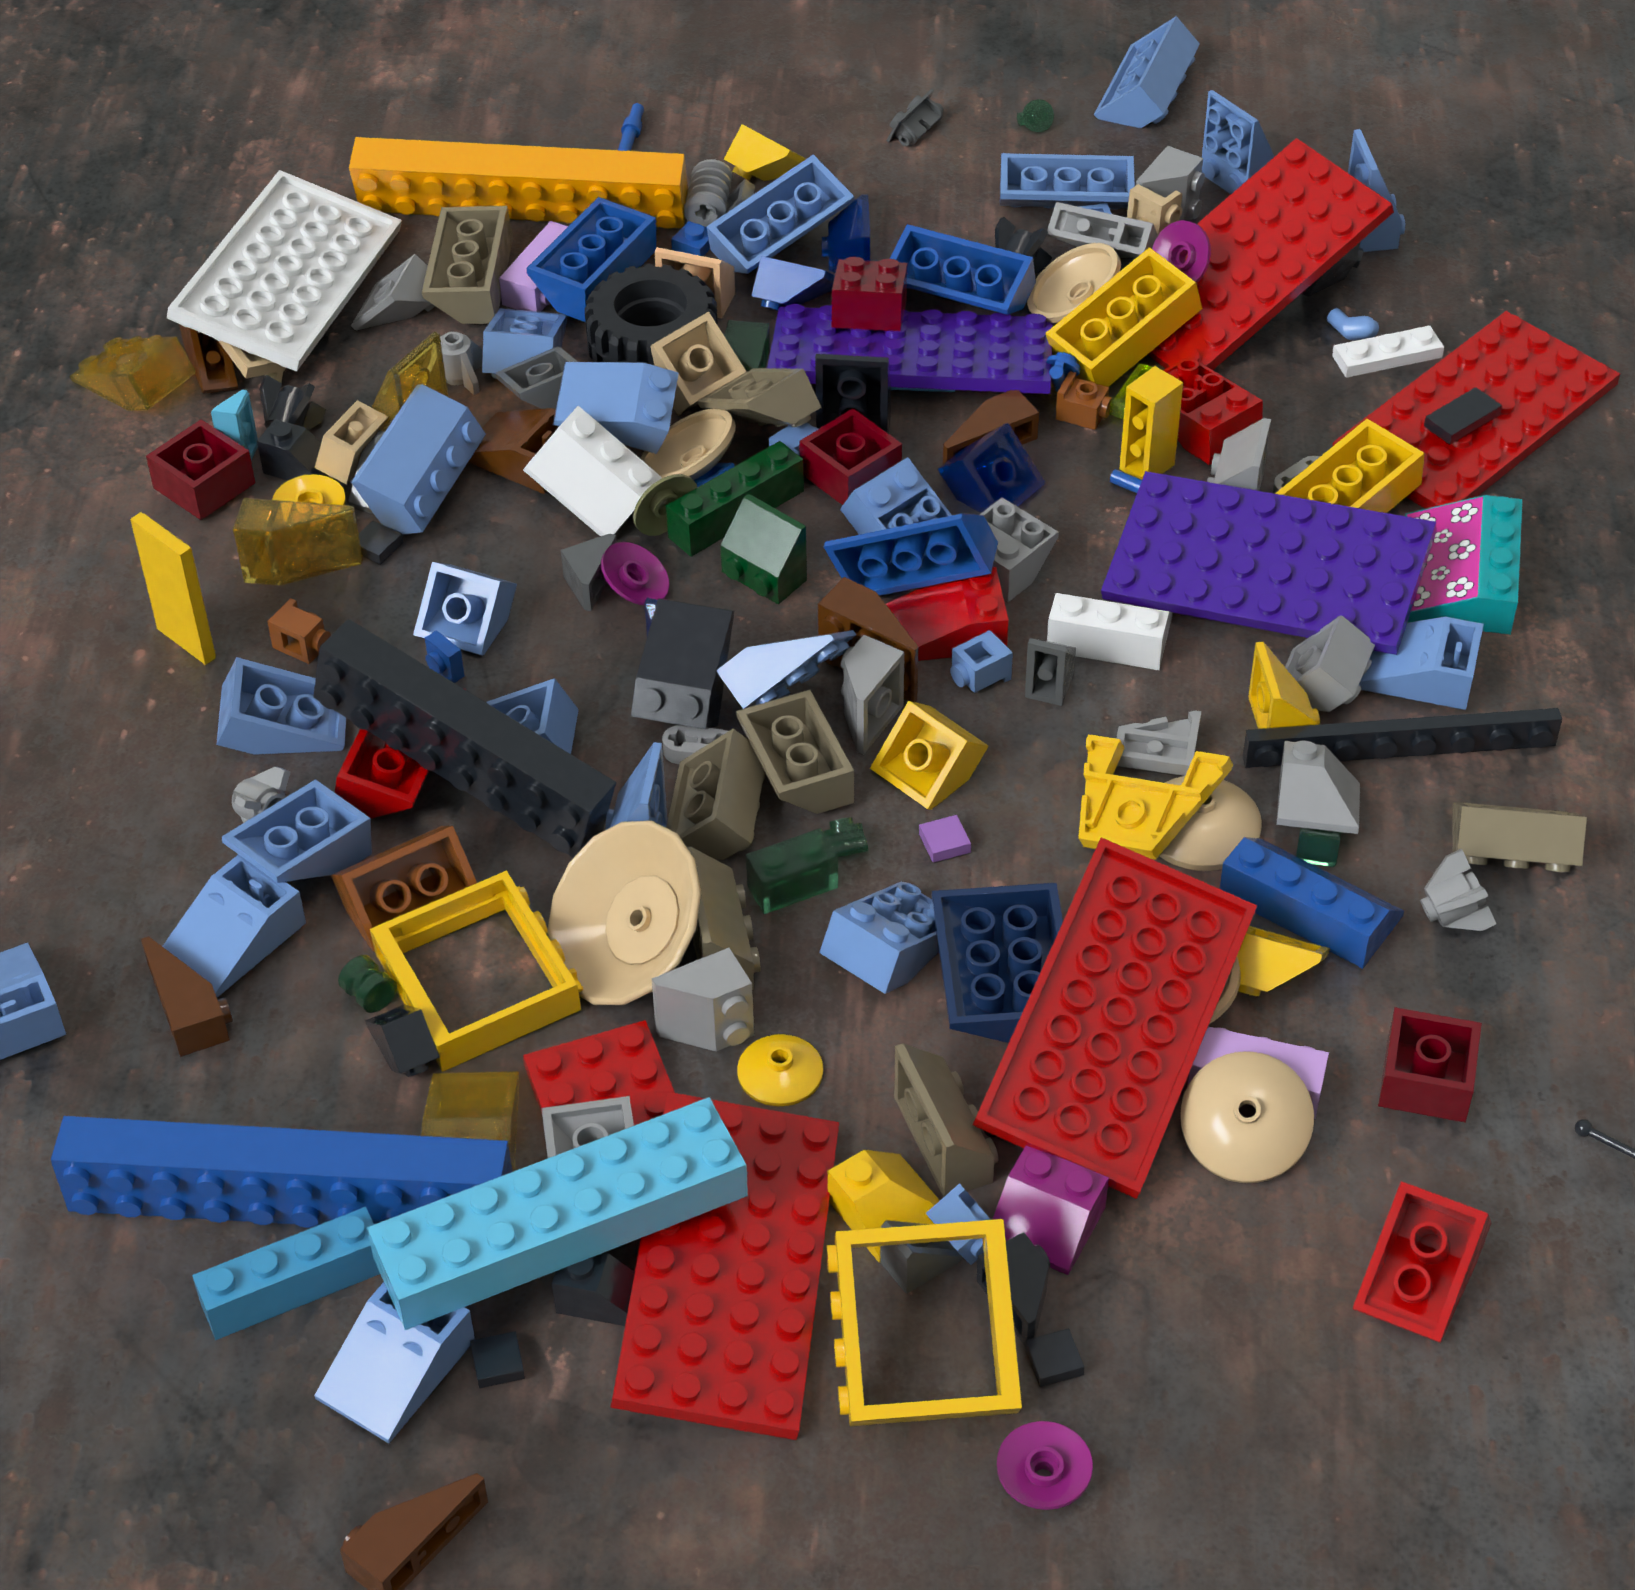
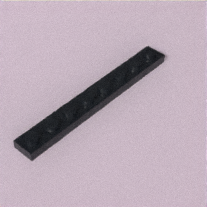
M1559 708L1248 729L1246 730L1242 757L1245 768L1282 765L1285 741H1309L1317 745H1325L1342 762L1556 746L1562 716Z

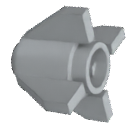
M448 332L440 336L436 340L433 349L434 357L425 377L426 386L436 390L444 386L445 381L450 385L464 384V387L473 395L479 393V383L474 370L482 367L483 349L462 333Z
M273 767L251 778L244 779L237 785L232 795V807L241 817L243 823L286 798L283 791L286 790L290 771L280 767Z
M1462 849L1445 856L1425 886L1424 892L1426 897L1421 899L1420 902L1430 922L1438 920L1442 927L1483 931L1496 925V922L1488 905L1478 907V905L1486 902V897H1488L1485 888L1480 886L1473 872L1467 873L1464 876L1462 872L1471 869Z

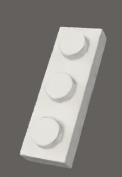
M1425 326L1334 345L1332 357L1347 378L1442 358L1444 346L1431 326Z

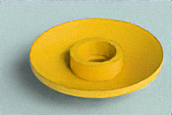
M302 475L288 480L276 490L272 498V507L275 515L288 525L314 527L325 524L337 517L345 506L346 497L343 487L336 480L323 475Z
M777 1034L760 1038L750 1044L740 1056L737 1074L742 1089L752 1099L765 1105L783 1107L806 1100L818 1089L823 1077V1063L818 1051L807 1041L792 1035Z

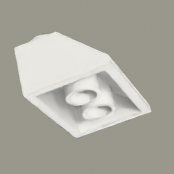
M579 406L565 419L523 469L524 472L599 536L615 534L633 513L643 493L662 478Z
M1056 593L1048 619L1047 641L1076 647L1077 657L1159 670L1173 612Z

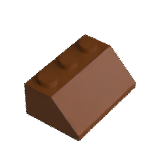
M440 826L331 875L347 914L372 951H375L370 932L371 928L477 883L453 826Z

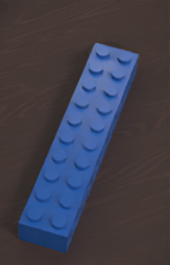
M63 1116L51 1156V1163L68 1211L83 1215L108 1213L120 1214L125 1217H137L139 1215L160 1216L170 1220H180L182 1218L208 1219L218 1223L229 1220L252 1222L258 1225H268L271 1223L296 1224L305 1228L318 1226L363 1207L367 1208L373 1223L377 1224L512 1172L508 1141L76 1116Z

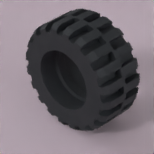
M644 264L642 268L632 266L625 268V271L622 273L615 272L609 275L607 281L602 280L594 288V291L591 292L586 301L587 306L585 307L588 353L593 362L647 363L654 365L650 347L652 344L707 312H710L718 325L717 302L715 301V295L706 283L698 276L692 277V274L685 269L675 270L673 266L664 264L662 267H654V264Z

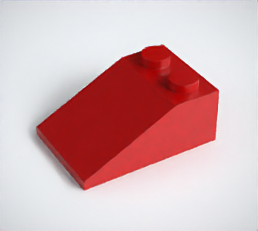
M992 567L991 574L921 587L886 603L890 611L918 645V661L952 658L953 648L989 630L1007 646L1009 619L996 567Z
M1401 1181L1352 1309L1441 1344L1477 1264L1492 1224L1489 1214Z

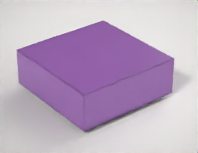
M957 815L919 825V835L933 863L971 853V842Z

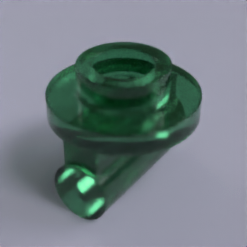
M1041 99L1030 101L1024 107L1023 112L1017 113L1018 125H1025L1033 132L1047 130L1054 120L1053 108L1048 102Z
M853 817L830 821V829L823 831L828 859L868 851V843L863 832L862 823L854 824Z

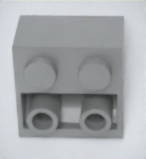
M1001 498L980 515H984L998 541L992 567L997 568L1003 598L1006 602H1009L1033 583L1058 539L1059 532L1006 499Z

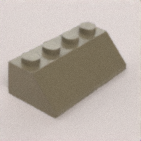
M508 206L441 207L423 284L422 296L425 300L462 324H488L499 310L501 301L499 278L507 270L513 242Z

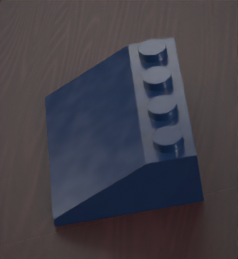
M1057 883L932 891L949 1028L1009 1043L1063 923Z

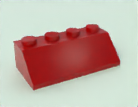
M360 729L337 775L334 793L371 819L412 808L430 770L423 768L417 761L401 751L392 749L385 741L367 730Z

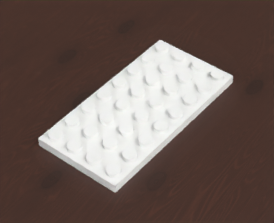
M279 170L170 304L167 319L297 372L398 234L402 220Z

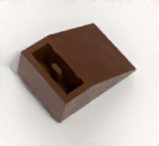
M545 408L497 412L482 427L486 435L468 462L545 494L547 490L524 472L523 469L559 427L553 425L556 409Z
M843 577L818 603V636L853 630L856 636L847 642L850 647H854L861 637L866 635L903 651L904 700L917 702L918 645L877 592ZM844 653L832 661L827 659L825 662L844 670L841 667Z

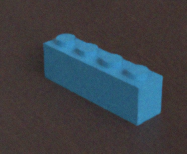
M363 1207L192 1275L201 1306L215 1340L379 1275L380 1272L373 1258L367 1227L374 1225L367 1208Z

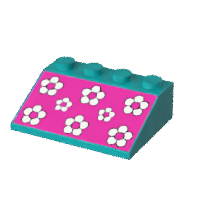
M1482 495L1405 513L1406 517L1435 521L1437 528L1408 622L1450 617L1484 624L1482 630L1484 632L1511 635L1518 605L1522 499Z

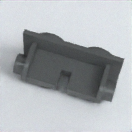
M932 88L923 97L917 95L908 105L906 113L900 111L896 114L889 125L892 131L886 140L888 143L896 136L903 146H913L926 133L927 129L930 130L942 119L943 106L930 99L934 92Z

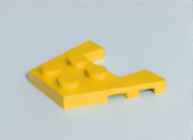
M1088 734L1086 738L1088 757L1087 763H1084L1083 774L1086 779L1085 795H1082L1079 840L1083 847L1096 849L1102 837L1145 857L1156 860L1232 770L1233 763L1230 757L1196 751L1182 785L1113 775L1125 749L1121 740Z

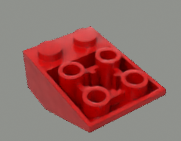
M1190 356L1163 370L1183 382L1177 440L1186 451L1208 465L1212 464L1214 453L1221 454L1225 439L1263 419V400Z

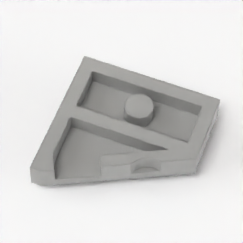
M1191 711L1188 714V719L1169 723L1166 717L1152 719L1143 724L1132 723L1119 726L1116 739L1121 740L1125 749L1117 766L1186 776L1196 750L1201 711Z

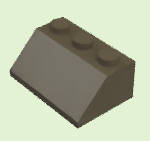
M753 368L698 401L700 408L704 410H726L736 421L757 423L758 426L774 424L775 427L784 424L791 425L792 427L803 425L811 420V413L821 408L805 370L791 368Z
M811 690L736 711V716L779 799L816 814L854 803V770Z
M732 729L680 761L666 828L677 833L686 847H692L713 859L724 860L738 851H743L749 847L754 839V826L760 807L759 799L762 783L765 779V771L747 738L735 729Z
M1453 802V852L1462 849L1469 864L1487 865L1488 858L1504 859L1505 867L1528 869L1530 861L1546 863L1545 870L1570 872L1571 865L1582 866L1587 817L1567 811Z
M687 847L696 861L702 893L697 927L692 937L696 960L730 948L752 982V990H754V972H760L761 966L758 948H750L749 940H753L750 915L743 916L742 909L746 908L743 884L736 885L731 867L692 847Z
M904 1043L895 1046L894 1098L942 1196L945 1197L959 1183L966 1191L993 1183L994 1164L999 1161L997 1149L991 1138L985 1139L980 1128L973 1126L978 1111L973 1104L968 1105L963 1097L964 1088L959 1074L956 1071H950L942 1056Z

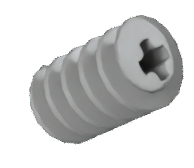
M707 159L699 162L693 168L684 205V216L687 221L706 227L726 214L733 177L731 169L724 162L716 159Z

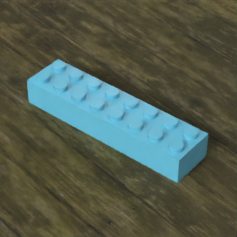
M708 1097L367 1227L374 1261L404 1329L407 1330L747 1197V1165L713 1102Z

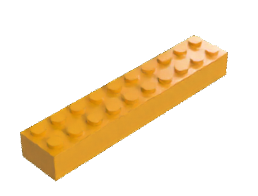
M355 137L349 165L357 202L384 213L439 216L441 207L508 206L510 219L572 223L598 197L656 217V227L667 229L682 228L686 222L684 205L686 203L688 183L684 154Z

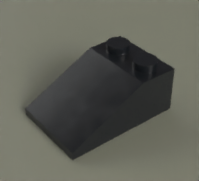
M816 354V397L821 406L820 409L816 410V427L820 429L849 410L855 409L889 434L891 420L889 358Z
M658 599L636 676L631 711L632 717L701 729L718 726L724 681L716 670L727 663L735 611Z

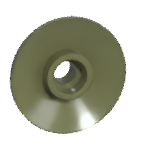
M674 474L664 477L651 485L640 497L634 510L633 520L638 530L648 536H657L667 532L666 505L696 489V483L687 475Z

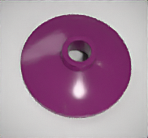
M1181 220L1169 224L1159 233L1152 247V250L1196 283L1203 277L1210 262L1211 247L1206 232L1194 222Z
M618 542L609 546L603 553L601 559L603 575L611 588L624 599L638 605L649 606L657 604L658 599H663L668 593V574L657 557L647 549L634 543Z
M1036 1421L1016 1428L1004 1439L998 1451L997 1473L1003 1488L1016 1501L1031 1508L1052 1510L1065 1507L1082 1496L1092 1478L1093 1461L1088 1446L1072 1429L1055 1422ZM1045 1469L1051 1472L1052 1475L1040 1476L1036 1472Z

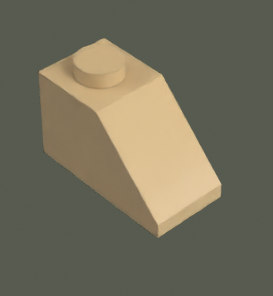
M357 400L323 435L315 468L347 484L356 474L361 452L378 430H383L389 416Z

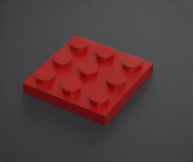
M646 1020L523 1055L524 1066L541 1113V1108L630 1096L635 1126L663 1115L667 1092L675 1093Z

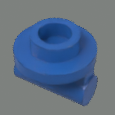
M1064 352L1051 355L1046 363L1051 364L1049 375H1051L1052 383L1057 392L1069 371L1076 372V376L1081 371V366L1076 363L1077 359Z

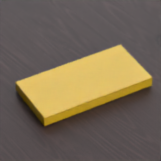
M140 512L130 520L157 629L204 665H207L216 658L192 548L149 516Z

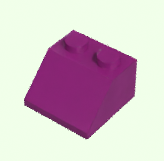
M1025 1146L1007 1177L992 1220H1004L1006 1241L1024 1232L1034 1246L1040 1245L1044 1249L1050 1261V1268L1069 1275L1106 1208L1109 1177L1058 1156Z

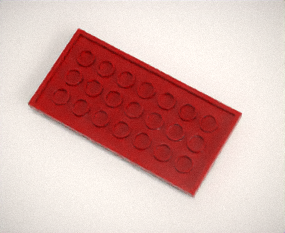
M1296 138L1197 223L1206 232L1211 247L1208 268L1200 281L1196 283L1202 309L1147 355L1165 369L1190 356L1214 370L1394 213L1392 203Z
M1505 311L1333 442V446L1363 421L1369 419L1424 452L1422 483L1406 498L1427 509L1478 497L1618 385L1621 373L1531 325L1518 316ZM1475 387L1502 405L1499 416L1450 445L1424 427L1427 415Z
M1101 837L973 1122V1126L1022 1148L1029 1146L1109 1177L1108 1187L1137 1199L1257 905Z
M667 1092L663 1115L706 1098ZM711 1099L747 1165L748 1196L641 1238L611 1408L797 1440L830 1199L827 1171L834 1167L839 1122Z

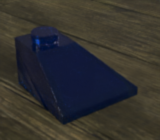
M868 194L860 195L828 222V236H822V257H829V271L834 274L836 273L839 259L845 260L849 257H859L864 259V261H870Z
M1009 423L1001 425L962 449L938 468L939 473L955 498L980 513L984 512L1001 498L1018 507L1046 483Z

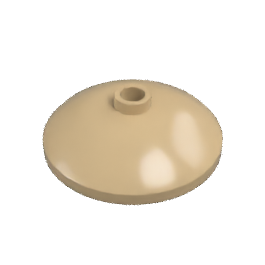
M1104 243L1085 244L1062 254L1052 261L1035 279L1036 283L1027 300L1029 310L1032 314L1045 316L1047 322L1058 323L1120 272L1121 261L1118 254L1111 246Z
M706 409L693 413L669 427V432L657 454L644 451L640 459L662 478L674 474H684L695 480L710 471L721 460L733 440L736 427L735 421L726 410Z
M1185 776L1174 778L1165 783L1182 785ZM1223 780L1159 857L1173 865L1190 870L1214 871L1222 869L1225 859L1244 837L1260 838L1262 820L1257 805L1241 788Z
M1234 1052L1212 1060L1193 1077L1182 1100L1181 1128L1190 1152L1208 1171L1233 1182L1259 1183L1282 1175L1302 1157L1309 1145L1313 1132V1104L1304 1082L1288 1065L1279 1059L1263 1053ZM1244 1104H1250L1254 1106L1256 1113L1250 1118H1245L1239 1113V1108Z

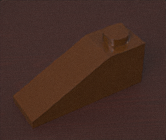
M179 324L184 347L202 393L237 390L238 384L232 359L219 341Z
M1010 390L986 399L943 444L942 471L947 475L1038 439L1039 412L1019 390Z
M149 936L142 938L141 942L180 1057L230 1041L226 1024L233 1022L226 998L217 1000L213 986L209 981Z
M475 1473L375 1513L363 1526L358 1525L353 1528L346 1536L343 1546L340 1548L346 1573L367 1590H403L488 1503L484 1478Z

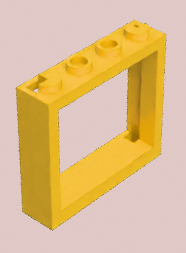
M507 870L370 929L376 956L405 1005L422 1010L440 1056L436 1058V1061L442 1072L581 1010L579 992L583 991V986L578 980L577 971L574 968L568 970L564 964L565 955L559 942L556 939L549 940L546 935L548 933L547 926L539 911H531L529 907L530 900L524 886L517 887ZM506 910L553 988L449 1033L403 953Z
M1003 1219L836 1231L835 1245H827L828 1272L837 1273L839 1291L830 1292L832 1320H841L842 1338L834 1339L836 1367H845L846 1386H838L840 1415L849 1414V1426L1014 1414L1022 1409ZM982 1238L997 1395L864 1406L851 1248Z

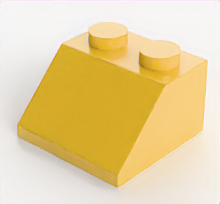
M908 701L870 769L926 809L932 810L970 779L986 752L988 745L933 707Z

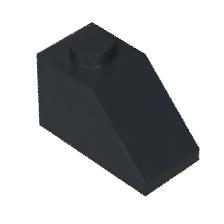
M275 419L257 440L264 474L287 481L298 476L311 474L330 477L315 468L321 442L307 428Z
M403 1004L365 1020L391 1071L399 1074L405 1072L406 1077L414 1076L431 1068L429 1061L440 1057L422 1010Z
M1022 1232L1006 1241L1014 1332L1025 1346V1340L1036 1337L1047 1292L1050 1261L1044 1249L1040 1245L1034 1246L1027 1235ZM982 1253L977 1258L976 1281L988 1296L984 1253Z
M609 1253L598 1254L556 1271L552 1281L556 1313L625 1326L635 1272Z

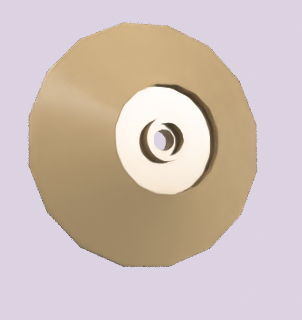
M654 821L620 822L593 836L569 862L553 895L548 924V938L550 941L556 939L559 942L565 955L564 964L568 970L574 968L577 971L578 980L583 986V991L579 992V997L593 1005H626L653 992L652 978L672 971L680 964L696 931L702 893L695 858L677 833Z

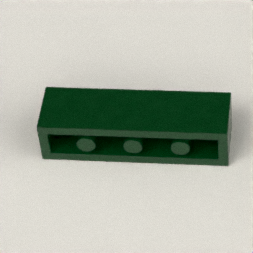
M778 441L667 504L668 538L692 557L725 537L743 498L747 494L754 496L773 508L804 492L803 458L784 443Z

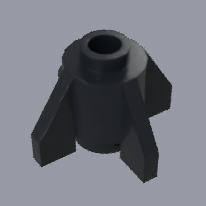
M1005 217L1000 218L995 227V247L1033 257L1035 274L1044 270L1052 259V256L1040 247L1048 231L1044 228L1033 233L1023 229L1015 230L1016 226Z
M268 375L264 376L259 390L266 428L275 419L298 425L308 430L322 422L326 409L313 401L309 402L315 388L314 385L308 383L301 388L286 385L279 391L282 383Z

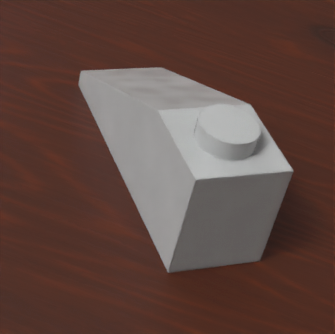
M1059 202L1055 203L1047 230V236L1076 247L1091 243L1107 244L1116 251L1119 258L1138 257L1149 247L1152 249L1158 236L1153 223Z

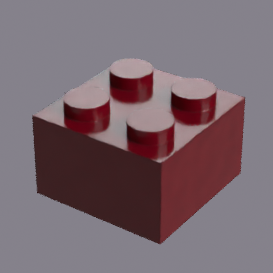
M849 257L845 260L839 259L832 287L831 328L901 331L906 305L907 263H899L895 259H882L880 261H864V259L859 257Z
M851 409L799 441V455L803 458L804 477L843 505L855 489L902 461V443L855 409Z
M202 419L146 455L153 488L200 520L256 483L249 450Z
M1394 1007L1387 1040L1378 1107L1466 1123L1474 1092L1482 1023Z

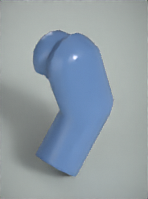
M1339 308L1331 310L1327 316V321L1348 340L1372 338L1379 331L1377 321L1369 316L1348 317Z

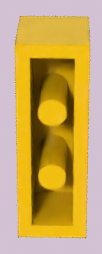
M1156 366L1126 387L1119 469L1141 480L1145 471L1163 474L1175 465L1183 382Z

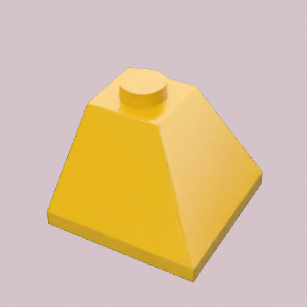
M742 124L724 160L735 165L732 172L747 180H750L753 175L763 181L779 178L806 160V158Z
M1256 642L1248 697L1258 729L1319 725L1318 710L1311 708L1305 690L1264 642Z
M1249 926L1237 954L1241 973L1238 991L1253 996H1260L1261 990L1268 992L1328 957L1330 948Z
M863 1150L827 1171L828 1192L830 1193L829 1203L851 1230L881 1228L886 1220L934 1224L926 1212L940 1200L901 1154ZM880 1246L866 1247L880 1263Z

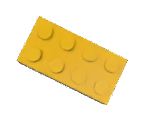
M1149 247L1045 333L1049 345L1052 346V355L1064 352L1074 356L1077 359L1076 363L1081 366L1080 374L1076 376L1078 379L1109 387L1202 309L1195 281Z
M1366 419L1275 494L1387 513L1421 485L1424 452L1371 420Z

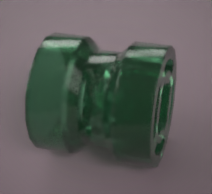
M360 955L350 960L343 967L339 974L338 983L347 994L356 996V1002L367 1013H375L385 1008L392 1001L397 991V983L386 972H379V965L368 955Z

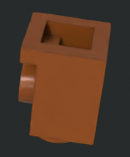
M1069 371L1057 392L1056 420L1096 430L1103 417L1108 418L1111 412L1113 398L1109 397V387L1077 379L1076 372Z
M292 598L267 621L273 648L307 664H310L319 655L320 646L331 636V633L324 629L322 618L312 612L299 609L297 601Z

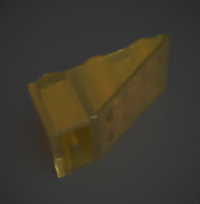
M154 335L150 338L135 336L130 339H122V337H116L104 344L103 352L82 360L78 364L80 369L69 377L73 382L128 411L150 409L197 372L176 336L161 337L160 335Z
M252 498L243 499L233 526V532L244 583L281 586L362 564L363 558L354 506Z

